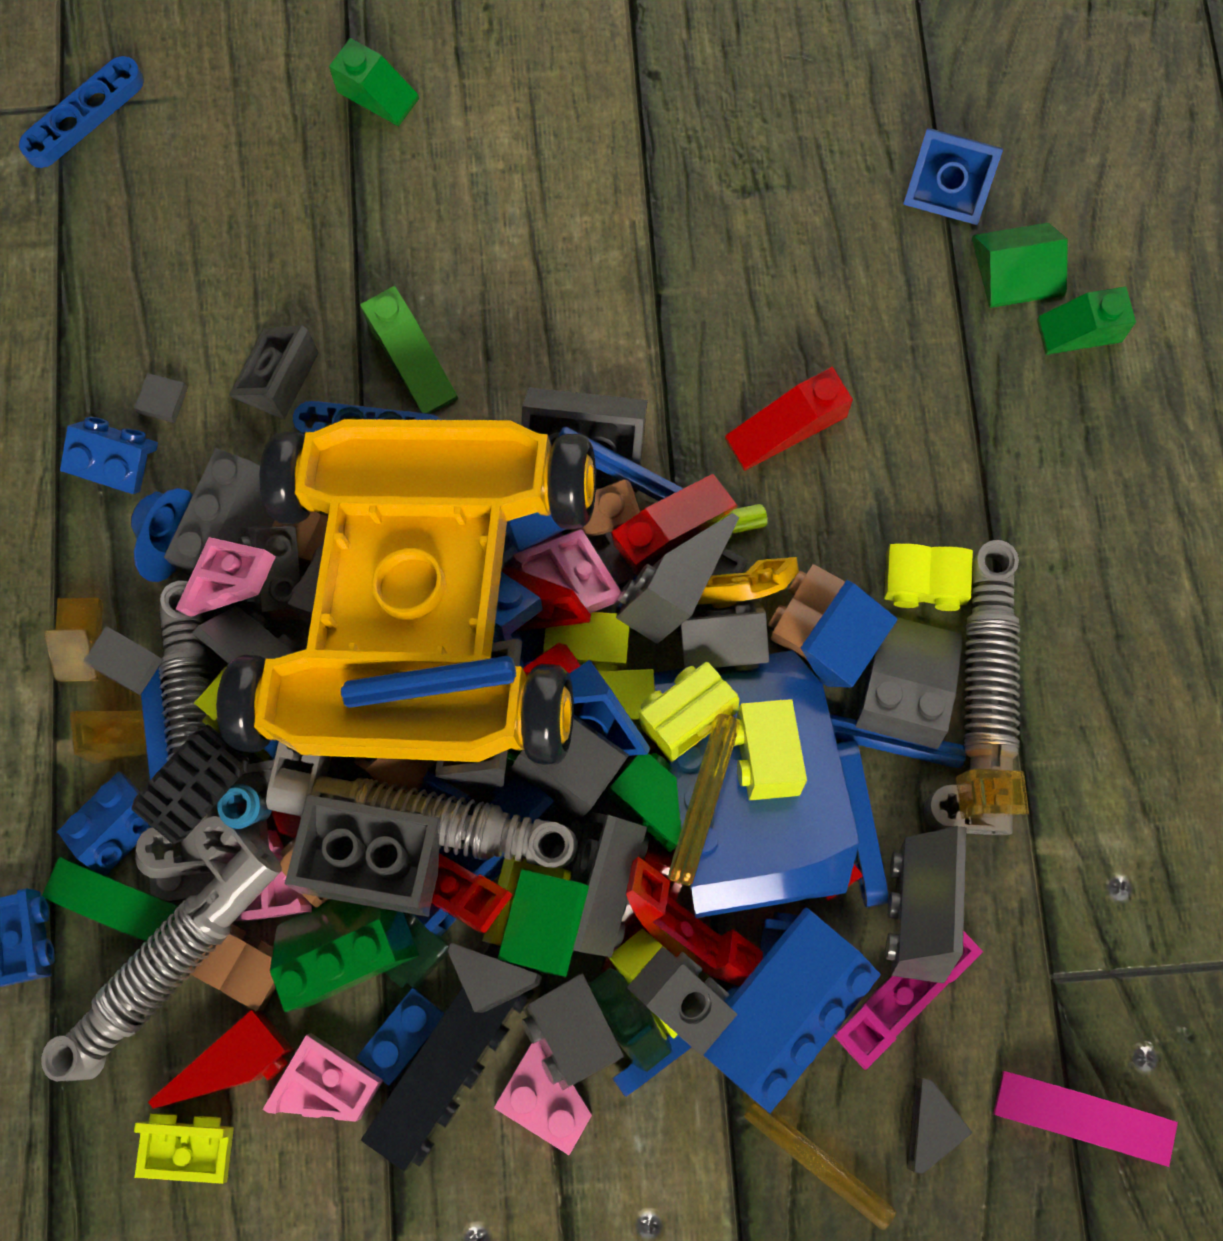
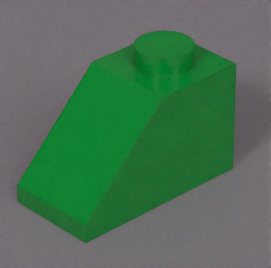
M352 38L347 41L329 65L336 91L339 94L398 127L419 100L418 93L382 55Z
M1124 286L1085 293L1038 316L1037 323L1045 354L1049 355L1121 343L1135 325L1136 320L1127 287Z
M652 753V755H638L611 785L605 797L636 824L647 827L646 833L671 853L682 840L677 778L670 773L672 771L670 764L656 753Z

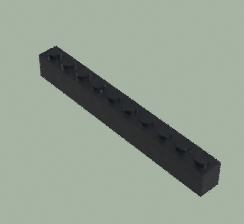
M616 773L589 811L635 823L605 797L608 789L620 776ZM586 814L581 820L575 817L569 826V829L575 834L578 843ZM563 837L549 858H556L563 853L565 849ZM573 861L562 868L571 871ZM491 944L484 955L498 959L501 946ZM522 968L536 974L540 973L544 977L547 975L545 972ZM462 987L361 1138V1141L403 1171L411 1168L413 1163L420 1167L435 1146V1143L429 1140L439 1124L446 1128L460 1107V1104L455 1102V1099L464 1086L470 1090L473 1088L485 1069V1066L480 1061L487 1050L491 1048L495 1052L510 1031L505 1026L508 1018L514 1010L521 1014L535 991L531 989L484 1013L474 1012L464 987Z

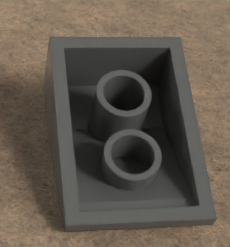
M733 513L665 554L653 566L646 564L636 580L630 579L621 591L618 601L623 604L616 618L656 644L662 641L692 616L739 517Z
M896 617L898 619L871 659L855 727L938 749L949 729L956 696L963 634Z

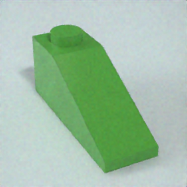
M395 286L360 304L369 328L421 413L432 414L458 399L453 386L416 319Z

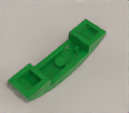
M59 857L42 894L45 899L146 942H148L147 940L151 935H154L157 928H161L164 921H168L167 919L170 914H174L176 908L179 907V904L171 903L63 857Z

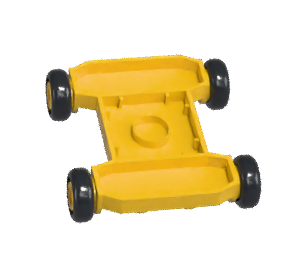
M344 419L315 432H305V436L299 432H281L271 436L263 449L259 470L260 493L268 515L281 524L300 523L305 521L311 512L322 511L329 515L307 648L275 659H266L258 655H241L229 662L220 680L216 703L217 722L225 743L233 750L248 753L259 752L268 746L271 740H277L301 755L480 762L512 748L514 750H524L528 759L537 764L555 765L562 762L569 751L571 743L574 698L570 675L560 665H537L530 671L528 676H526L521 666H515L516 677L514 682L510 684L352 708L344 705L341 687L344 686L346 681L490 659L507 521L538 512L541 516L551 515L554 522L560 528L579 529L587 525L592 518L596 495L595 455L589 439L581 434H565L555 439L553 445H551L548 434H538L511 420Z

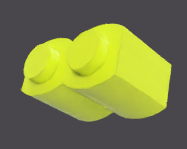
M890 544L886 552L884 599L894 601V606L901 608H915L919 606V602L935 604V608L941 611L959 610L961 605H967L971 599L973 550L959 547H929L918 544Z

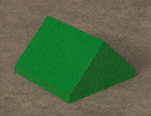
M1049 222L973 235L972 242L989 308L1066 295L1068 238Z
M521 869L498 960L518 967L566 977L589 885Z

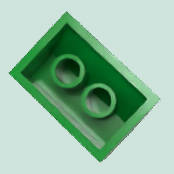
M331 899L319 907L312 908V912L302 913L277 925L270 973L284 1012L312 1006L420 955L403 912Z

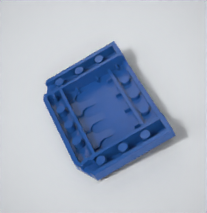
M794 650L769 654V662L759 663V667L753 670H736L734 666L717 667V672L722 680L726 681L738 695L739 708L743 703L792 699L807 782L800 796L749 801L746 786L739 785L737 775V761L742 760L740 746H734L731 739L730 723L731 720H736L737 714L673 762L667 759V762L672 767L670 773L677 778L682 845L695 918L846 893L859 847V838L823 684ZM684 668L654 673L655 691L665 693L673 687L676 677Z

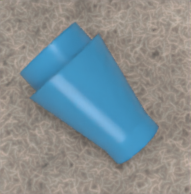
M245 784L232 785L217 804L221 820L224 824L234 829H241L257 822H264L270 817L272 810L267 808L266 798Z

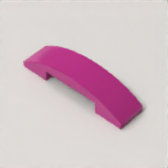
M963 931V954L945 983L890 976L833 1036L864 1070L868 1069L897 1039L896 1036L949 983L955 981L983 951Z
M1002 1071L993 1115L1167 1167L1170 1165L1178 1122L1006 1071Z

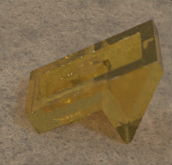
M98 597L57 598L56 629L45 630V640L55 680H99V672L83 662L102 632L103 601Z

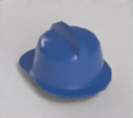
M176 488L168 490L163 494L156 491L140 500L134 508L131 516V527L136 536L134 549L135 566L139 574L147 581L160 582L176 571L164 556L192 499L193 494L188 490Z

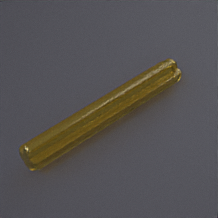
M718 714L715 717L668 873V878L675 883L690 886L694 881L740 727L739 720L733 716Z
M755 1101L751 1103L744 1115L751 1124L877 1227L885 1230L892 1223L897 1213L892 1206L774 1110L769 1114Z

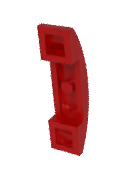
M439 853L438 876L432 904L475 930L486 933L510 900L512 894L481 874L477 876Z
M640 857L635 858L632 861L626 896L641 924L661 945L678 957L681 952H684L702 968V972L741 987L763 960V951L734 929L720 936L701 920L695 918L693 914L668 896L671 881Z

